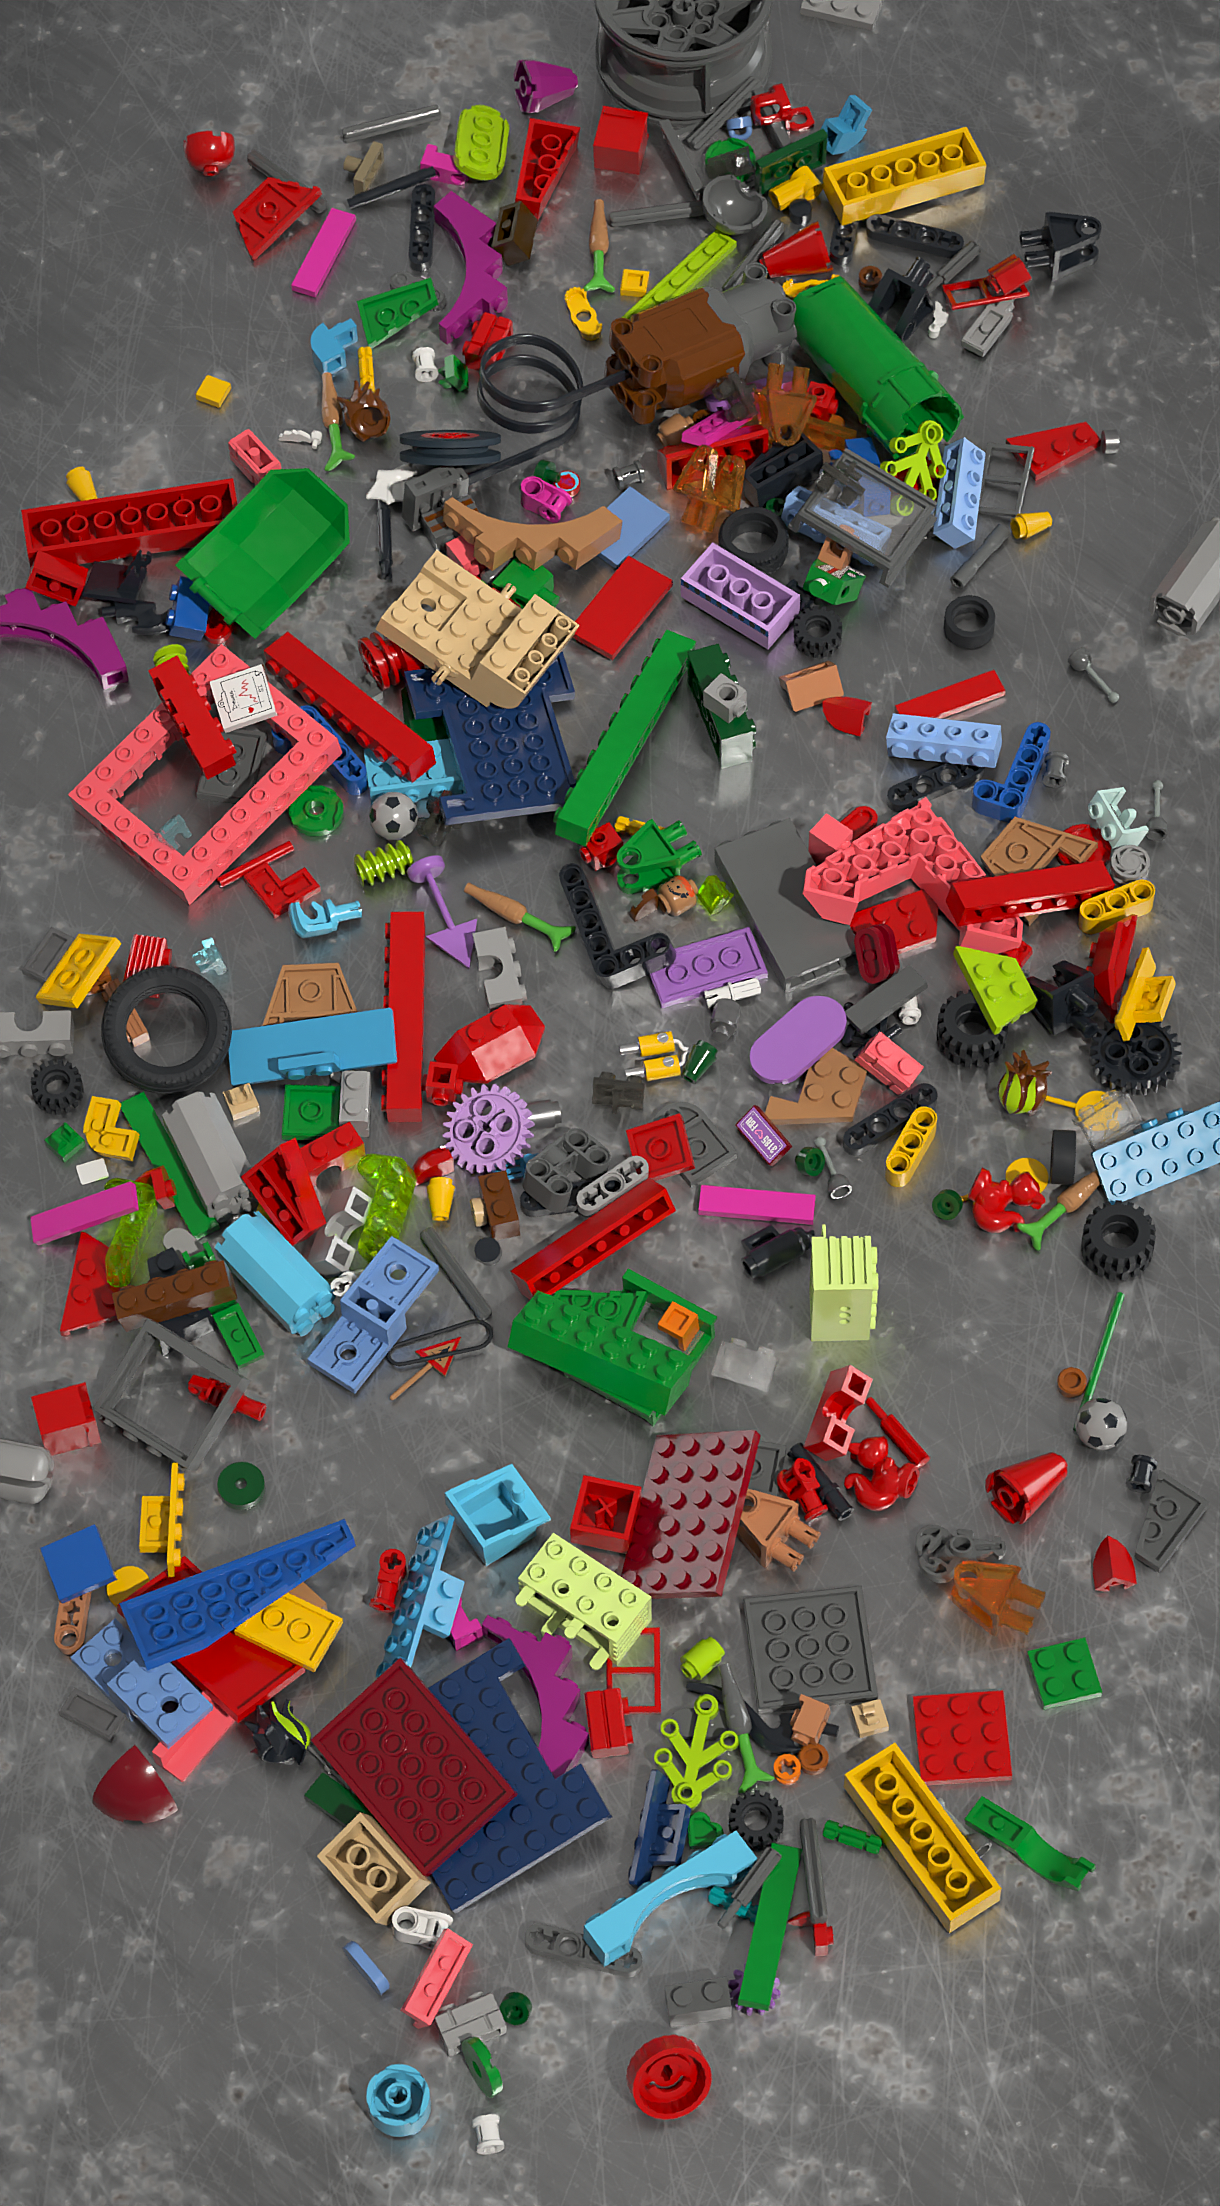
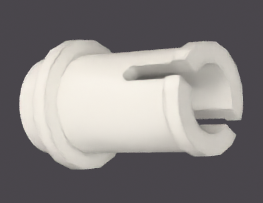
M917 996L901 1006L899 1018L907 1025H912L919 1021L921 1010L918 1008Z

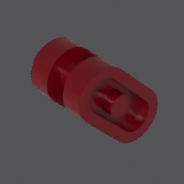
M879 923L863 928L856 933L854 945L861 977L866 982L875 984L890 979L899 972L900 962L894 932L887 924Z

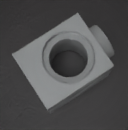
M722 673L703 691V706L727 723H730L736 716L740 717L747 708V691Z

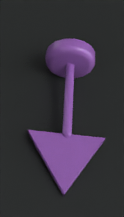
M436 855L420 859L408 868V877L415 883L428 881L448 929L428 935L426 938L469 969L473 949L472 933H475L477 919L457 926L454 925L434 880L445 868L442 857Z

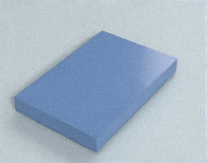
M629 486L607 507L609 511L623 521L620 539L597 556L617 570L628 556L632 557L670 520V514Z

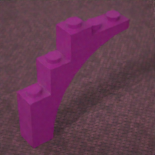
M450 191L434 205L435 223L448 233L457 245L466 267L465 282L461 294L451 311L439 323V337L446 345L452 340L459 338L470 324L481 318L484 312L496 315L501 313L508 304L507 287L497 281L503 272L502 255L491 248L496 223L453 191Z
M26 588L15 589L11 593L4 595L6 604L0 606V638H28L46 642L67 651L80 660L95 675L103 690L129 681L126 664L103 617L91 619L84 624L77 625L66 601L50 605L48 608L41 610L31 590Z
M487 1615L481 1624L483 1636L496 1645L510 1638L526 1664L521 1670L531 1683L539 1703L542 1719L541 1739L538 1748L554 1777L558 1778L578 1764L589 1745V1733L586 1732V1728L577 1722H568L581 1701L580 1689L572 1680L568 1678L560 1679L573 1657L572 1646L567 1639L557 1634L552 1636L545 1633L539 1642L532 1633L528 1631L520 1632L512 1628V1625L501 1617H496L495 1619Z

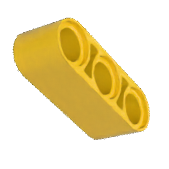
M1141 879L1087 899L1080 906L1079 929L1085 934L1092 935L1103 931L1131 914L1140 917L1149 913L1153 907L1154 885L1147 880ZM1137 896H1144V897H1146V898H1145V899H1141V898H1138ZM1088 915H1092V916H1095L1096 918H1089V917H1087V916H1088Z
M929 1107L917 1108L912 1113L886 1160L885 1179L891 1186L903 1187L907 1185L934 1139L937 1128V1114L933 1109ZM919 1123H928L929 1126L923 1127ZM907 1145H914V1146H916L917 1148H915V1149H908V1148L905 1147V1146H907ZM900 1167L904 1170L897 1172L894 1171L893 1168Z

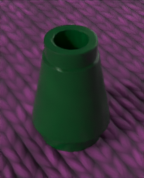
M698 1040L696 1044H693L681 1074L682 1078L692 1084H696L701 1076L717 1060V1049L702 1040Z

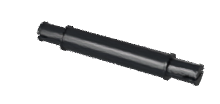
M433 166L430 168L426 167L356 194L352 198L347 199L350 209L358 208L428 181L437 175Z
M377 499L379 565L381 566V578L388 580L392 578L391 566L393 565L391 510L386 502Z

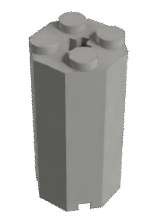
M1213 517L1209 522H1204L1150 597L1148 611L1152 616L1155 612L1159 616L1157 622L1161 627L1179 636H1185L1190 631V635L1196 634L1220 600V518Z
M195 1092L176 1100L172 1104L174 1110L170 1114L166 1110L162 1115L164 1127L208 1217L215 1218L218 1223L228 1221L233 1215L243 1211L249 1212L257 1208L258 1200L241 1178L252 1167L215 1093H209V1097H205L203 1092Z

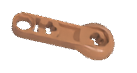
M92 1591L63 1604L59 1601L54 1642L63 1654L73 1655L84 1644ZM73 1607H77L79 1611L73 1614L72 1621L75 1624V1626L71 1625V1618L67 1613L71 1612L73 1610ZM73 1633L76 1635V1641L72 1645L63 1646L61 1644L62 1638L66 1634Z

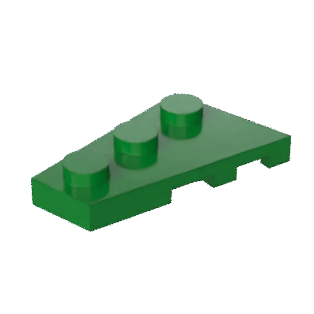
M431 278L357 301L367 343L371 349L439 305Z
M558 1290L553 1297L633 1331L648 1298L647 1291H636V1293L610 1291V1293L591 1292V1290Z

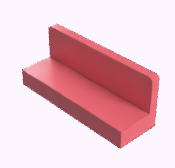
M204 1692L201 1694L213 1705V1710L172 1747L167 1749L159 1742L152 1751L154 1762L180 1782H184L235 1722L232 1717Z
M448 1928L442 1931L400 2010L415 2020L413 2026L418 2029L431 2025L473 1944Z

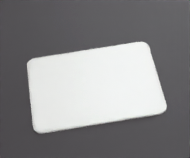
M103 1158L76 1166L82 1185L109 1177Z

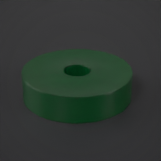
M236 1462L230 1464L223 1469L218 1477L217 1487L219 1496L224 1504L230 1508L237 1510L252 1508L264 1496V1476L260 1469L251 1463ZM239 1483L246 1484V1487L243 1489H239L236 1486Z

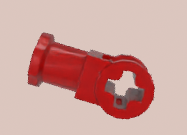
M798 1458L793 1462L791 1468L783 1469L778 1473V1486L787 1494L789 1500L798 1501L805 1514L804 1519L806 1522L828 1511V1507L823 1505L815 1491L820 1487V1484L815 1477L813 1465L807 1459Z
M388 1549L380 1556L378 1584L374 1598H371L369 1602L370 1607L385 1613L395 1611V1596L399 1592L401 1582L407 1575L405 1555L398 1549ZM393 1563L398 1564V1565H395V1566H394V1569H389V1568H388V1567H392Z

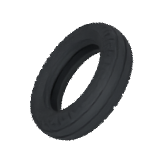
M176 966L152 967L127 978L109 998L101 1022L103 1047L115 1070L134 1086L146 1091L162 1094L187 1091L208 1080L223 1063L228 1053L232 1036L230 1013L220 992L211 982L198 973ZM174 993L184 996L200 1009L205 1018L207 1034L201 1049L194 1057L180 1065L163 1067L150 1064L140 1058L128 1042L126 1027L130 1014L141 1001L155 994Z

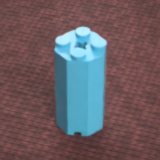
M259 1211L253 1212L255 1217H251L249 1214L242 1215L223 1232L222 1236L225 1238L223 1244L221 1245L217 1242L214 1247L218 1258L221 1261H225L228 1268L291 1334L307 1335L318 1320L322 1317H328L335 1310L336 1306L333 1304L336 1298L333 1294L334 1289L331 1290V1285Z

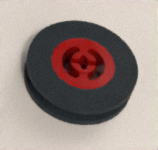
M424 430L400 434V443L412 446V449L400 452V461L422 465L456 466L488 464L501 460L500 451L488 449V446L501 443V435L498 433L477 430Z

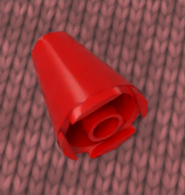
M818 221L808 225L763 253L764 258L759 261L766 267L770 278L834 271L832 265L827 266V263H830V256L822 231L815 230L820 228Z
M1049 1452L991 1472L985 1480L986 1492L991 1491L994 1500L991 1501L992 1506L1007 1522L1011 1524L1020 1522L1019 1525L1023 1524L1066 1478L1067 1462L1061 1455Z

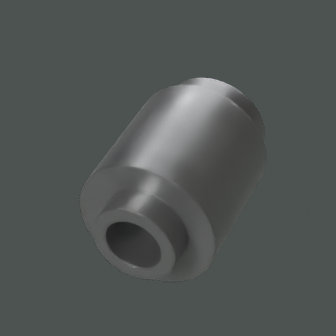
M548 1099L527 1103L528 1105L525 1109H529L532 1112V1115L527 1119H530L535 1124V1126L527 1130L536 1131L554 1128L555 1124L562 1123L558 1101L551 1102Z

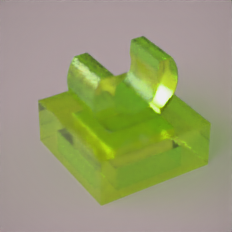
M716 875L707 876L698 894H696L710 915L719 914L723 906L729 904L734 896L733 892L729 893L725 886L727 884L720 881Z

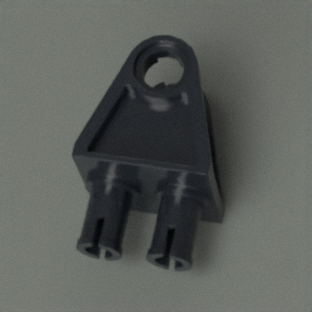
M1045 212V222L1042 229L1019 232L1021 248L1044 245L1045 249L1025 252L1026 268L1049 265L1052 280H1058L1093 265L1099 256V250L1095 242L1100 238L1102 225L1100 221L1091 216ZM1091 227L1096 231L1093 234H1085L1082 232V229ZM1088 248L1093 253L1091 255H1082L1079 250Z
M916 257L906 275H900L888 268L868 304L882 318L899 298L901 300L905 298L909 300L894 329V333L903 343L912 336L934 309L928 290L925 289L934 278V275L928 270L931 267L930 264L920 257Z
M1062 960L1053 965L1056 975L1052 977L1058 987L1034 976L1026 978L1037 998L1035 1008L1032 1010L1052 1035H1056L1070 1027L1076 1028L1085 1038H1091L1097 1033L1098 1024L1089 1018L1098 1009V1003L1094 1000V974Z

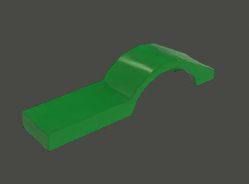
M208 1241L202 1244L204 1251L189 1257L187 1251L181 1253L187 1269L202 1267L206 1262L216 1260ZM236 1300L208 1308L238 1369L264 1358V1352Z
M981 1796L964 1819L967 1826L1015 1854L1030 1870L1053 1884L1079 1891L1082 1887L1081 1881L1087 1873H1093L1096 1869L1095 1864L1082 1856L1080 1858H1072L1054 1849L1042 1839L1033 1826Z

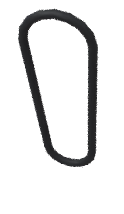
M468 1320L398 1342L387 1353V1359L392 1365L400 1367L480 1350L491 1342L493 1329L490 1324L483 1320ZM470 1324H481L489 1331L488 1339L478 1346L405 1362H396L391 1358L392 1351L397 1347Z

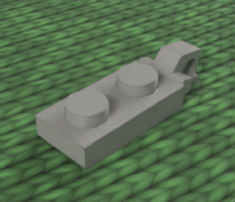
M1015 299L1001 301L998 305L994 303L992 305L988 304L962 338L961 346L984 357L1011 322Z

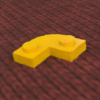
M92 1096L83 1127V1133L86 1135L88 1144L101 1156L133 1161L140 1134L134 1130L115 1128L121 1103L114 1099Z

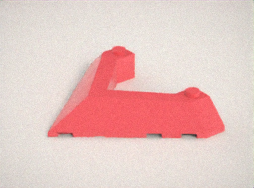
M926 797L920 800L917 806L910 810L907 808L892 817L888 823H883L856 839L847 849L843 851L841 849L828 856L822 864L817 867L812 866L806 870L803 895L823 919L850 925L860 901L911 878L921 890H925L943 914L960 931L959 946L999 954L1021 945L1023 922L1019 917L957 926L945 902L952 883L961 880L981 879L986 874L963 844L957 841L953 831L943 818L937 817L930 809L932 804Z

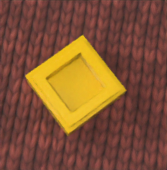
M624 269L620 295L644 297L647 294L649 271Z
M207 375L195 394L196 400L220 408L231 390V383Z

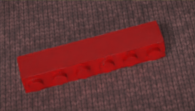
M1102 860L1086 861L1080 864L1060 865L1053 868L1034 869L1027 872L1009 873L1007 875L983 877L975 880H961L952 883L945 902L957 926H965L1080 908L1081 904L1087 899L1113 890L1115 884Z
M651 1178L646 1179L510 1270L520 1293L529 1300L537 1291L552 1295L671 1215L676 1209L667 1189Z

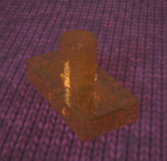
M838 415L831 416L828 422L807 416L802 431L817 447L829 451L840 450L842 453L845 450V440L856 439L857 435L856 430L844 427L845 422Z

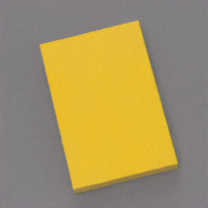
M79 933L35 998L40 1004L78 1008L120 947V941L116 937Z
M286 1593L236 1627L234 1632L235 1635L309 1671L315 1672L341 1628L343 1619L290 1593Z

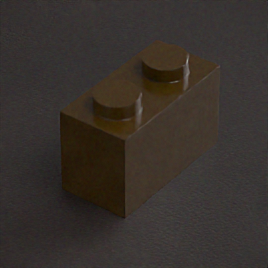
M522 201L500 207L492 248L502 255V259L508 266L524 262L531 257L538 219Z

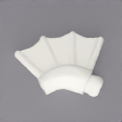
M407 463L393 470H378L376 482L367 493L366 499H378L386 502L387 505L397 501L403 502L405 482L417 475V466L413 467L412 463Z

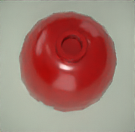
M213 131L196 132L186 136L187 141L183 140L185 159L193 169L203 172L205 176L218 175L219 171L224 170L231 164L234 157V137L227 132L221 131V136H213Z

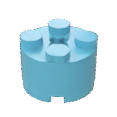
M404 2064L390 2065L376 2074L368 2084L366 2093L370 2118L377 2129L390 2136L404 2137L417 2134L425 2125L431 2112L430 2092L427 2082L415 2068ZM398 2097L404 2098V2101H401L400 2104L394 2103L397 2102Z

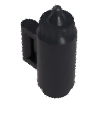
M769 1225L741 1240L742 1246L747 1251L746 1256L741 1258L746 1273L752 1279L755 1277L761 1278L800 1257L806 1250L810 1249V1239L815 1236V1231H804L802 1227H797L779 1234L772 1225ZM772 1237V1239L768 1240L767 1242H765V1243H763V1244H761V1245H759V1246L753 1248L754 1246H756V1245H758V1244H760V1243L764 1242L765 1240H767V1239H769V1238Z

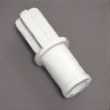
M753 978L735 984L728 982L727 986L708 991L705 990L704 995L708 1008H711L720 999L728 998L736 1001L761 993L758 979Z

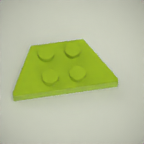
M955 946L953 956L994 1035L999 1034L1002 1028L1009 1022L1013 1024L1020 1018V1015L1026 1014L1035 1008L1037 998L1016 958Z

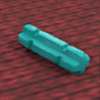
M713 1886L708 1895V1901L718 1907L721 1904L723 1909L727 1910L734 1901L731 1898L733 1893L729 1892L727 1894L725 1889ZM750 1901L746 1908L741 1905L736 1915L742 1918L749 1917V1921L755 1923L759 1905L756 1904L754 1906L752 1901Z

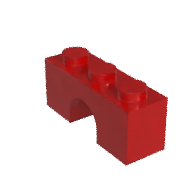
M350 1121L300 1148L313 1187L317 1186L316 1179L325 1169L338 1166L340 1171L343 1172L366 1159L364 1142Z
M851 1365L830 1371L803 1448L824 1461L846 1455L855 1429L845 1423L849 1414L857 1406L865 1403L873 1380L871 1377Z

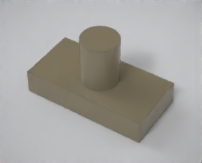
M373 141L364 160L350 155L346 157L343 169L355 173L353 178L355 195L369 190L384 162L383 144Z

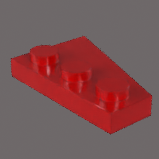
M1087 422L1007 438L1005 444L1033 446L1035 448L1029 474L1037 481L1100 447L1101 439ZM1011 452L1021 465L1025 467L1027 454Z

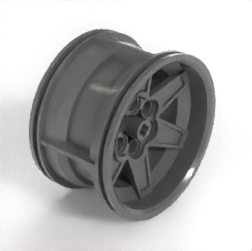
M594 0L598 17L595 52L599 79L606 92L623 109L647 112L648 122L659 124V121L669 119L673 127H687L708 120L751 76L758 77L762 87L765 86L772 66V39L768 28V21L773 7V0ZM748 22L746 29L741 33H738L725 23ZM649 39V41L652 44L657 45V48L646 45L642 42ZM751 98L741 108L748 106L751 103Z

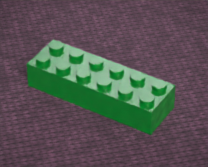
M537 1291L514 1318L507 1346L510 1349L664 1416L688 1387L695 1358L679 1350L670 1348L654 1339H649L628 1328L619 1326L605 1320L603 1317L596 1316L541 1291Z

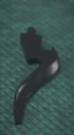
M137 600L136 604H124L114 601L115 606L102 607L103 618L116 616L117 624L131 620L137 621L138 625L132 627V633L150 636L164 633L170 629V626L166 625L168 610L163 614H155L156 603Z
M687 1682L686 1689L712 1695L724 1705L722 1687L705 1683ZM744 1700L752 1724L749 1734L760 1747L776 1754L799 1753L800 1748L791 1739L793 1726H790V1722L794 1713L779 1714L780 1726L778 1728H770ZM826 1723L822 1734L837 1738L840 1726Z

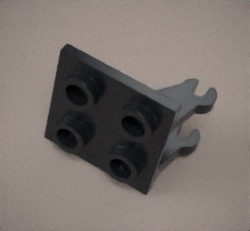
M139 550L129 566L95 561L83 590V597L95 600L117 601L124 604H136L147 575L146 567L152 561V554L147 551L146 558H143L142 550Z

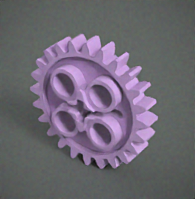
M483 1084L480 1093L471 1088L472 1096L469 1098L465 1094H461L463 1103L453 1102L457 1110L455 1112H447V1115L452 1120L451 1122L443 1123L450 1130L444 1133L443 1137L450 1141L445 1145V1148L452 1151L453 1160H458L457 1164L462 1169L466 1167V1170L471 1174L477 1170V1173L481 1176L486 1173V1170L490 1174L495 1173L496 1168H499L501 1171L506 1170L508 1162L515 1167L516 1162L514 1158L516 1156L524 1157L521 1149L531 1147L525 1141L526 1138L534 1137V1134L527 1130L535 1126L534 1122L527 1119L532 1115L529 1109H525L528 1104L523 1099L519 1100L520 1096L515 1091L511 1093L506 1086L500 1091L496 1084H493L491 1091ZM492 1106L490 1113L483 1116L484 1109ZM512 1122L511 1128L503 1132L504 1126ZM474 1128L473 1134L469 1138H465L466 1132ZM487 1128L491 1129L489 1133L486 1132ZM495 1144L493 1151L485 1154L487 1147Z

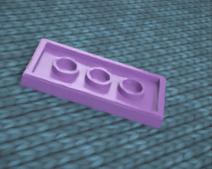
M750 927L675 948L677 956L673 964L649 974L661 1009L705 996V990L708 991L727 986L728 982L735 984L753 978L760 980L768 977V971Z

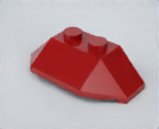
M1131 914L1099 933L1098 942H1092L1089 958L1094 959L1093 965L1086 967V970L1094 974V1000L1098 1003L1099 1010L1108 1022L1112 1024L1114 1023V1016L1118 1014L1138 918V915Z
M505 1004L457 1030L435 1055L434 1061L458 1064L459 1078H463L464 1082L487 1084L536 1057L542 1035L545 1031V1025L531 1005Z

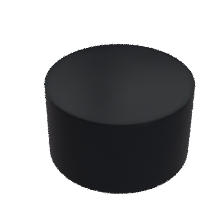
M806 199L793 200L789 205L790 221L796 225L809 223L812 218L811 203Z
M481 1238L475 1245V1255L480 1263L494 1265L500 1260L502 1250L494 1238Z

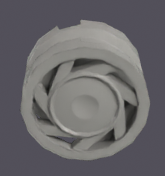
M1124 845L1114 851L1110 865V876H1112L1113 882L1121 887L1137 880H1146L1150 867V859L1147 852L1135 845Z

